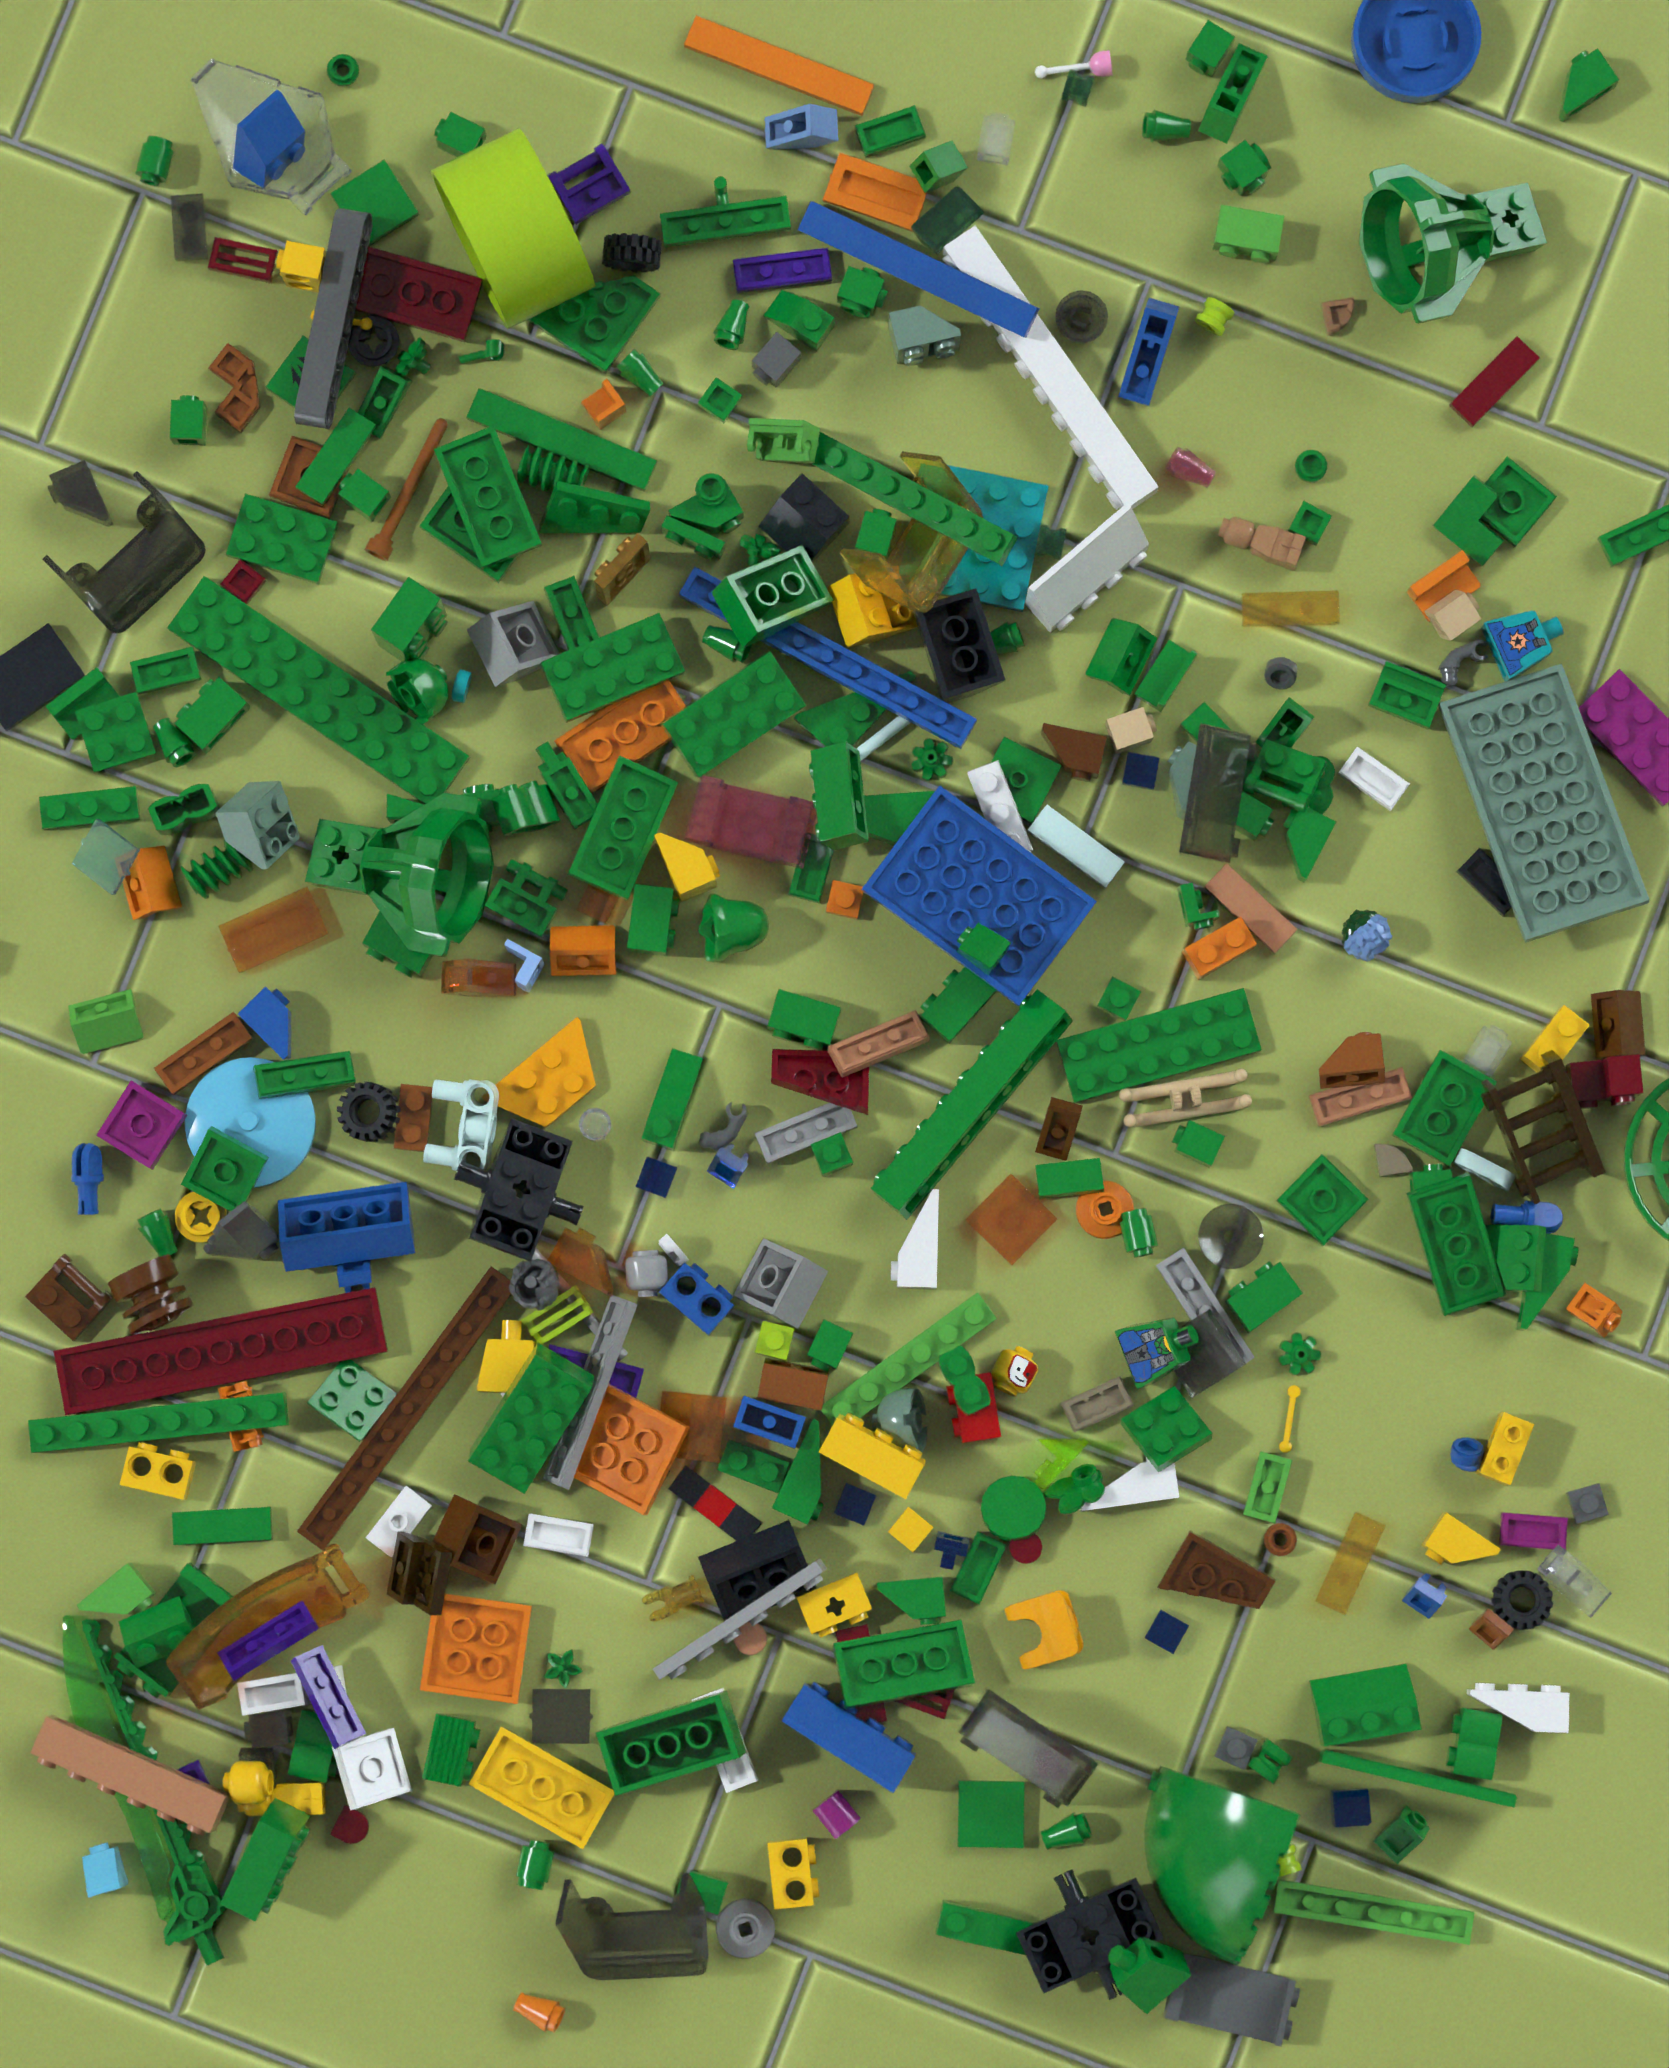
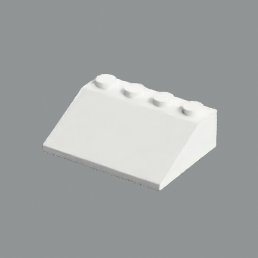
M1126 503L1029 586L1025 605L1050 633L1056 628L1060 631L1066 628L1075 619L1072 614L1080 607L1084 610L1089 608L1098 600L1097 592L1104 586L1111 589L1123 578L1121 572L1129 565L1135 568L1147 557L1145 551L1148 549L1149 543L1132 507Z

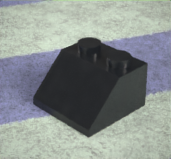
M802 473L779 497L758 527L785 552L803 545L813 563L848 526L850 516Z

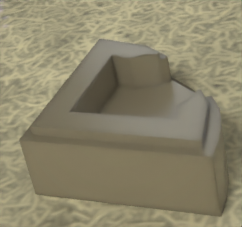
M1387 1144L1374 1145L1379 1177L1413 1171L1408 1158L1399 1149Z

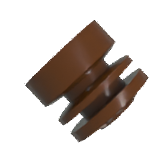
M169 1254L134 1267L107 1283L116 1303L132 1300L134 1304L122 1314L124 1319L133 1318L138 1315L140 1317L128 1325L131 1334L152 1331L169 1324L193 1306L190 1297L175 1301V1298L187 1291L184 1285L169 1288L167 1284L179 1275Z

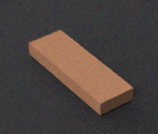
M1227 863L1204 886V889L1236 919L1241 916L1249 931L1274 954L1298 930Z
M914 1010L828 1046V1053L843 1078L930 1041V1035L917 1011Z
M1403 1067L1385 1072V1082L1336 1087L1309 1095L1318 1127L1412 1098Z

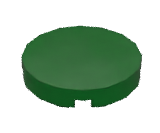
M1011 1475L999 1478L989 1485L982 1497L981 1513L983 1522L991 1534L1002 1540L1021 1541L1028 1539L1038 1532L1045 1520L1046 1502L1044 1495L1034 1482L1025 1477Z

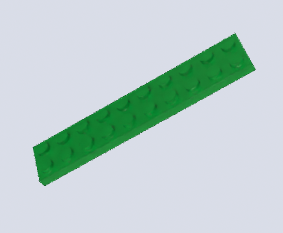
M205 576L202 577L167 627L170 632L423 804L428 803L444 792L446 793L470 758L469 755L425 725L420 724L403 710Z

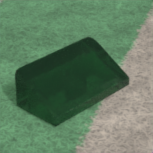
M955 186L911 226V229L918 240L937 255L943 250L945 245L956 239L983 215L984 211L962 188Z

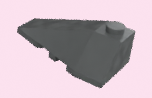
M243 1201L218 1221L213 1230L214 1234L207 1240L209 1243L203 1247L205 1252L212 1256L257 1260L262 1257L263 1260H266L279 1249L276 1245L279 1242V1236L258 1209Z

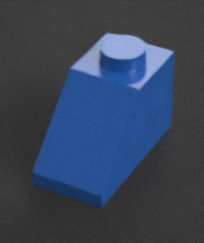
M265 986L238 1015L284 1061L290 1060L291 1012L286 1007L290 1001L277 988L271 992Z

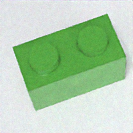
M1221 205L1213 250H1218L1220 255L1226 257H1238V254L1251 256L1250 259L1259 263H1269L1270 260L1276 261L1285 216Z

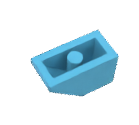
M108 1842L89 1848L90 1854L82 1857L88 1898L122 1888L129 1884L118 1846L109 1848Z

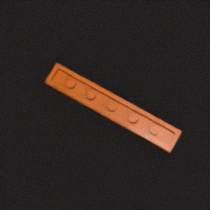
M695 16L684 44V48L860 116H863L874 89V84L699 16Z

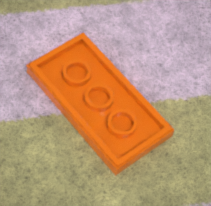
M668 680L602 708L554 742L559 750L567 758H570L589 791L593 794L606 785L619 756L635 763H640L671 742V739L660 723L684 708L686 704Z

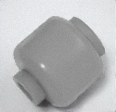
M658 1250L633 1251V1256L625 1261L627 1288L632 1291H638V1297L658 1296L657 1290L662 1289L668 1282L666 1258L659 1255Z

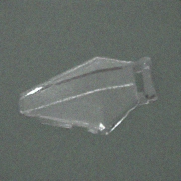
M210 59L191 78L199 105L231 187L290 200L299 211L307 216L313 210L311 206L342 177L346 178L352 173L349 166L335 154L325 101L321 93L300 86L295 88L281 83L280 79L238 65L234 67L215 59ZM278 90L282 92L305 130V151L298 162H292L278 180H272L263 189L233 169L237 125L274 91Z

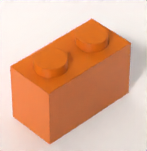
M1240 916L1187 946L1182 953L1195 976L1200 980L1253 950L1257 943Z

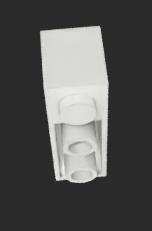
M1475 1683V1689H1467V1695L1531 1731L1569 1733V1693L1561 1692V1686L1541 1685V1691H1528V1685L1508 1684V1690H1495V1684Z

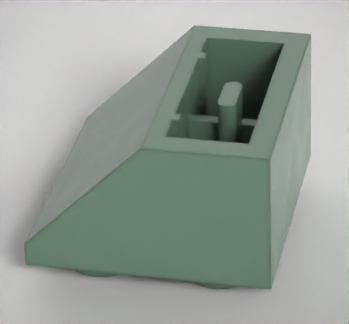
M921 305L889 313L888 328L897 364L904 362L905 366H912L922 363L924 361L923 358L936 355L937 359L953 356L955 350L960 349V329Z
M281 781L249 782L216 812L225 841L261 869H268L300 839L298 827L293 819L288 798L285 795Z

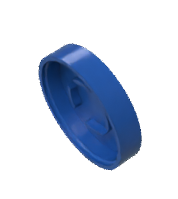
M1363 0L1357 11L1351 32V48L1356 66L1364 79L1375 90L1391 99L1406 103H1425L1440 99L1459 87L1471 72L1481 45L1480 19L1471 0Z

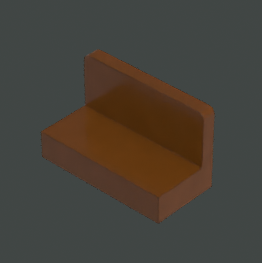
M1613 990L1591 994L1596 1058L1635 1054L1645 1055L1640 991Z

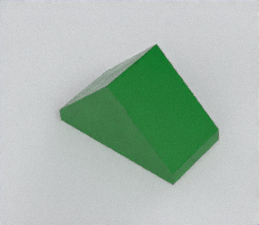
M1288 697L1255 743L1263 747L1267 739L1292 748L1311 724L1314 716Z

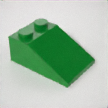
M803 545L726 576L711 592L742 648L770 637L834 601Z

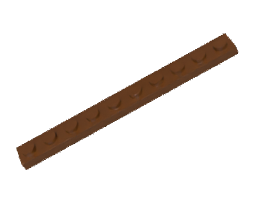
M492 1266L488 1269L297 1530L299 1534L322 1551L327 1548L512 1295L509 1291L510 1279Z

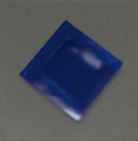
M1128 752L1122 785L1154 790L1160 757Z
M646 1157L636 1188L666 1199L678 1168Z
M846 1483L834 1514L864 1526L876 1495Z
M1160 1609L1144 1638L1174 1654L1189 1625Z

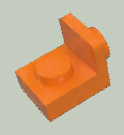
M1586 1283L1583 1284L1566 1308L1570 1314L1593 1328L1603 1338L1618 1327L1623 1313L1614 1301Z

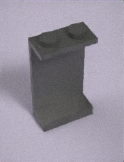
M1183 1952L1191 1976L1167 1996L1163 2013L1165 2019L1197 2024L1271 2042L1277 2046H1282L1283 2039L1289 2040L1292 2021L1287 2019L1290 2007L1296 2008L1300 1988L1295 1987L1296 1981L1294 1979Z

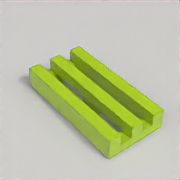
M575 1285L557 1296V1299L551 1306H547L540 1311L535 1310L521 1319L523 1325L528 1327L530 1336H533L536 1340L535 1343L543 1345L594 1311L578 1286ZM574 1294L577 1300L538 1325H535L533 1322L535 1318ZM581 1305L584 1310L583 1312L545 1336H542L540 1333L542 1329Z

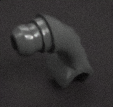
M1478 639L1451 651L1438 668L1440 674H1442L1441 682L1446 684V686H1455L1457 684V673L1460 668V662L1463 659L1471 658L1475 662H1483L1488 658V655L1479 656L1475 651L1476 646H1486L1487 642Z
M730 1102L726 1106V1113L729 1118V1124L726 1129L713 1133H701L699 1145L702 1148H711L717 1152L734 1141L748 1114L744 1103L742 1104V1113L735 1116L731 1114L732 1102Z

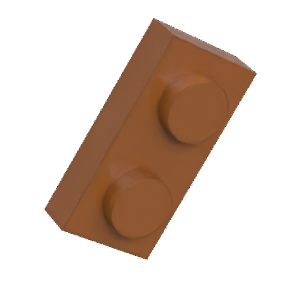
M401 1084L398 1105L401 1108V1112L397 1114L400 1121L399 1124L396 1123L394 1149L424 1152L429 1138L433 1087Z

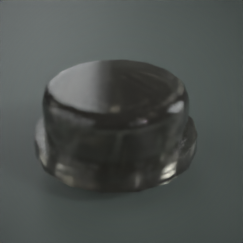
M1082 290L1071 292L1057 306L1055 316L1057 328L1063 337L1071 342L1081 344L1092 342L1102 335L1107 326L1108 312L1106 305L1099 296L1092 292Z

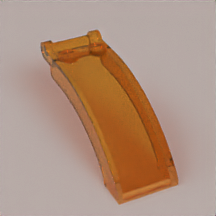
M331 1544L323 1552L282 1568L245 1588L206 1617L174 1649L168 1657L166 1664L198 1710L226 1699L230 1690L245 1676L243 1675L234 1681L219 1657V1651L300 1601L304 1602L317 1626L321 1628L341 1620L346 1615V1609L368 1599L370 1595L368 1588L365 1584L358 1581L343 1558L344 1552L338 1544ZM333 1565L348 1588V1592L343 1594L340 1592L325 1569L326 1567Z

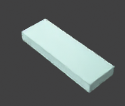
M1049 805L1044 807L1027 830V832L1104 889H1106L1125 863Z

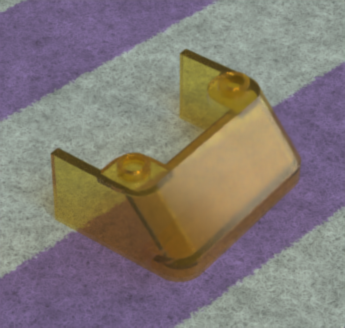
M902 451L899 457L915 476L914 482L983 518L978 504L941 456ZM912 518L887 560L880 553L845 548L841 550L840 554L866 586L912 611L927 612L935 604L968 548Z

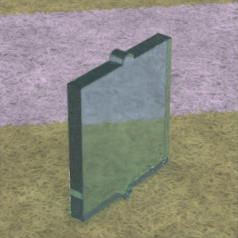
M96 819L86 838L81 839L82 845L72 865L111 895H116L124 878L130 875L129 869L140 850L103 821Z

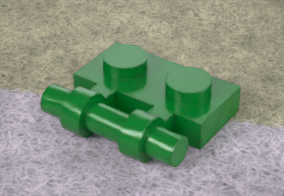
M511 859L506 867V871L516 875L513 882L510 883L500 877L484 906L542 938L557 912V908L548 904L547 901L551 895L563 901L568 889L559 885L557 879L551 876L546 878L533 871V866L525 862L521 864ZM526 881L541 889L538 897L521 889Z

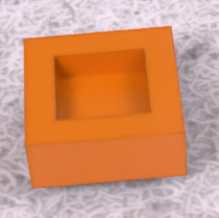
M833 880L826 913L857 920L864 893L862 891L863 886Z

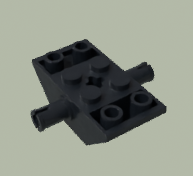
M512 1118L494 1157L492 1166L488 1171L461 1160L454 1180L480 1188L482 1193L474 1214L469 1239L531 1262L546 1217L552 1215L577 1225L581 1217L580 1212L582 1213L584 1206L559 1198L557 1193H555L573 1141ZM515 1189H519L523 1193L522 1198L516 1197L517 1191Z
M1071 1869L1064 1873L1069 1886L1063 1874L1053 1878L1066 1903L1063 1906L1064 1909L1016 1932V1935L1043 1994L1090 1972H1094V1974L1098 1973L1108 1999L1111 2000L1118 1996L1112 1984H1115L1110 1970L1111 1963L1108 1960L1111 1949L1117 1945L1128 1949L1136 1940L1142 1937L1156 1942L1163 1940L1164 1937L1137 1878L1108 1888L1088 1898V1896L1083 1895L1074 1871ZM1086 1926H1089L1091 1930L1097 1929L1099 1931L1095 1938L1096 1942L1092 1943L1090 1939H1084L1083 1934L1086 1932ZM1115 1984V1987H1116V1989H1117V1991H1118V1993H1119V1996L1122 1995L1123 1993H1122L1121 1991H1119V1989L1117 1988V1986H1116V1984Z

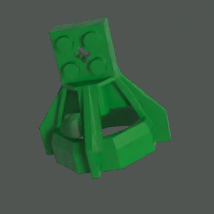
M1405 163L1375 169L1369 173L1373 190L1364 196L1359 245L1374 291L1400 314L1412 311L1417 324L1450 317L1485 262L1533 252L1547 243L1528 183L1465 195L1452 190ZM1405 200L1417 220L1422 240L1401 246L1399 219ZM1425 262L1424 278L1421 286L1415 280L1408 267Z
M444 792L385 828H372L319 819L305 882L316 887L368 895L409 951L446 957L450 942L460 944L482 917L489 890L494 861L488 824L486 821L478 818L481 800L475 797ZM449 837L452 844V871L438 868L443 849ZM349 853V858L343 859L344 855ZM435 890L446 893L438 912H436Z

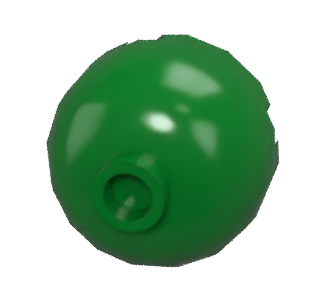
M410 658L408 661L404 660L386 672V676H391L387 686L393 699L405 713L410 709L417 716L414 719L420 724H425L445 707L448 700L447 675L441 666L434 665L425 659Z

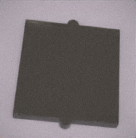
M533 1689L532 1713L529 1715V1718L532 1719V1743L590 1744V1720L593 1719V1714L590 1713V1689Z

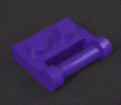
M603 144L596 146L594 152L560 172L553 171L548 174L556 193L575 225L631 193L629 186ZM602 163L605 169L572 188L566 189L564 183L597 164Z

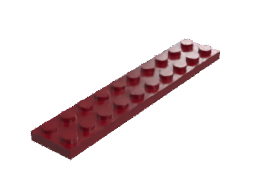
M374 1287L55 1350L53 1352L65 1415H72L386 1353L388 1348L377 1290Z

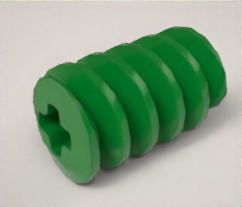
M528 444L518 468L517 481L523 483L529 476V485L532 488L536 487L541 481V490L543 492H547L552 486L554 490L557 481L584 487L590 465L586 464L581 471H578L577 460L574 459L570 466L567 467L565 466L564 455L557 462H554L553 451L550 450L545 458L541 457L540 446L533 453H530Z
M223 840L225 851L213 846V858L204 852L201 854L202 865L193 859L190 860L192 871L189 872L183 866H180L182 873L194 892L201 895L204 899L209 898L208 887L215 892L220 891L219 880L229 886L231 884V873L238 879L242 878V866L249 872L253 871L252 861L225 840Z

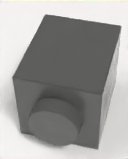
M776 332L752 359V368L755 369L753 375L763 384L768 385L771 383L777 388L799 363L801 352Z

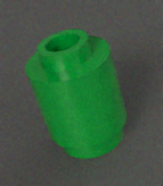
M148 136L147 142L142 144L135 171L136 175L141 177L140 181L150 186H159V182L167 181L174 154L171 141L158 136Z
M1141 1208L1122 1213L1120 1227L1126 1253H1133L1134 1258L1153 1254L1152 1248L1157 1247L1158 1242L1152 1216L1148 1215L1147 1209Z
M530 1840L529 1845H522L516 1876L519 1877L517 1885L543 1890L544 1883H548L555 1853L552 1850H548L549 1843Z

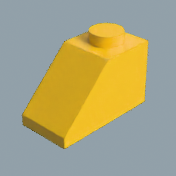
M1447 1512L1441 1514L1421 1544L1427 1549L1425 1555L1439 1565H1442L1444 1561L1452 1564L1498 1555L1501 1550Z

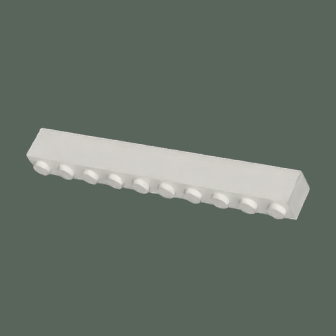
M973 226L943 247L944 258L941 259L943 263L1029 303L976 226ZM1038 314L1026 338L981 317L987 327L993 325L999 334L996 339L1001 348L1006 353L1012 352L1017 360L1014 364L1020 375L1024 379L1029 377L1035 385L1033 392L1042 405L1047 403L1054 412L1051 418L1058 429L1068 432L1072 438L1069 443L1078 457L1084 455L1091 466L1088 467V471L1098 484L1103 482L1109 492L1106 496L1111 505L1118 510L1128 503L1134 509L1156 494L1158 485Z

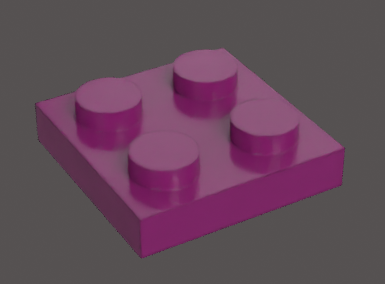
M131 1080L96 1136L153 1170L187 1115Z

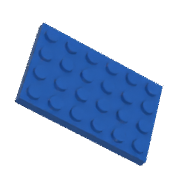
M940 785L862 888L864 893L1018 1007L1097 902ZM977 923H980L1011 942L1008 951L989 976L957 952L961 945L957 942V939L967 926L974 929Z

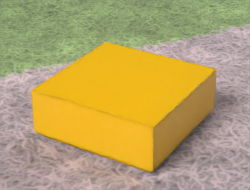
M907 1507L889 1529L888 1533L911 1552H914L934 1527L910 1507Z

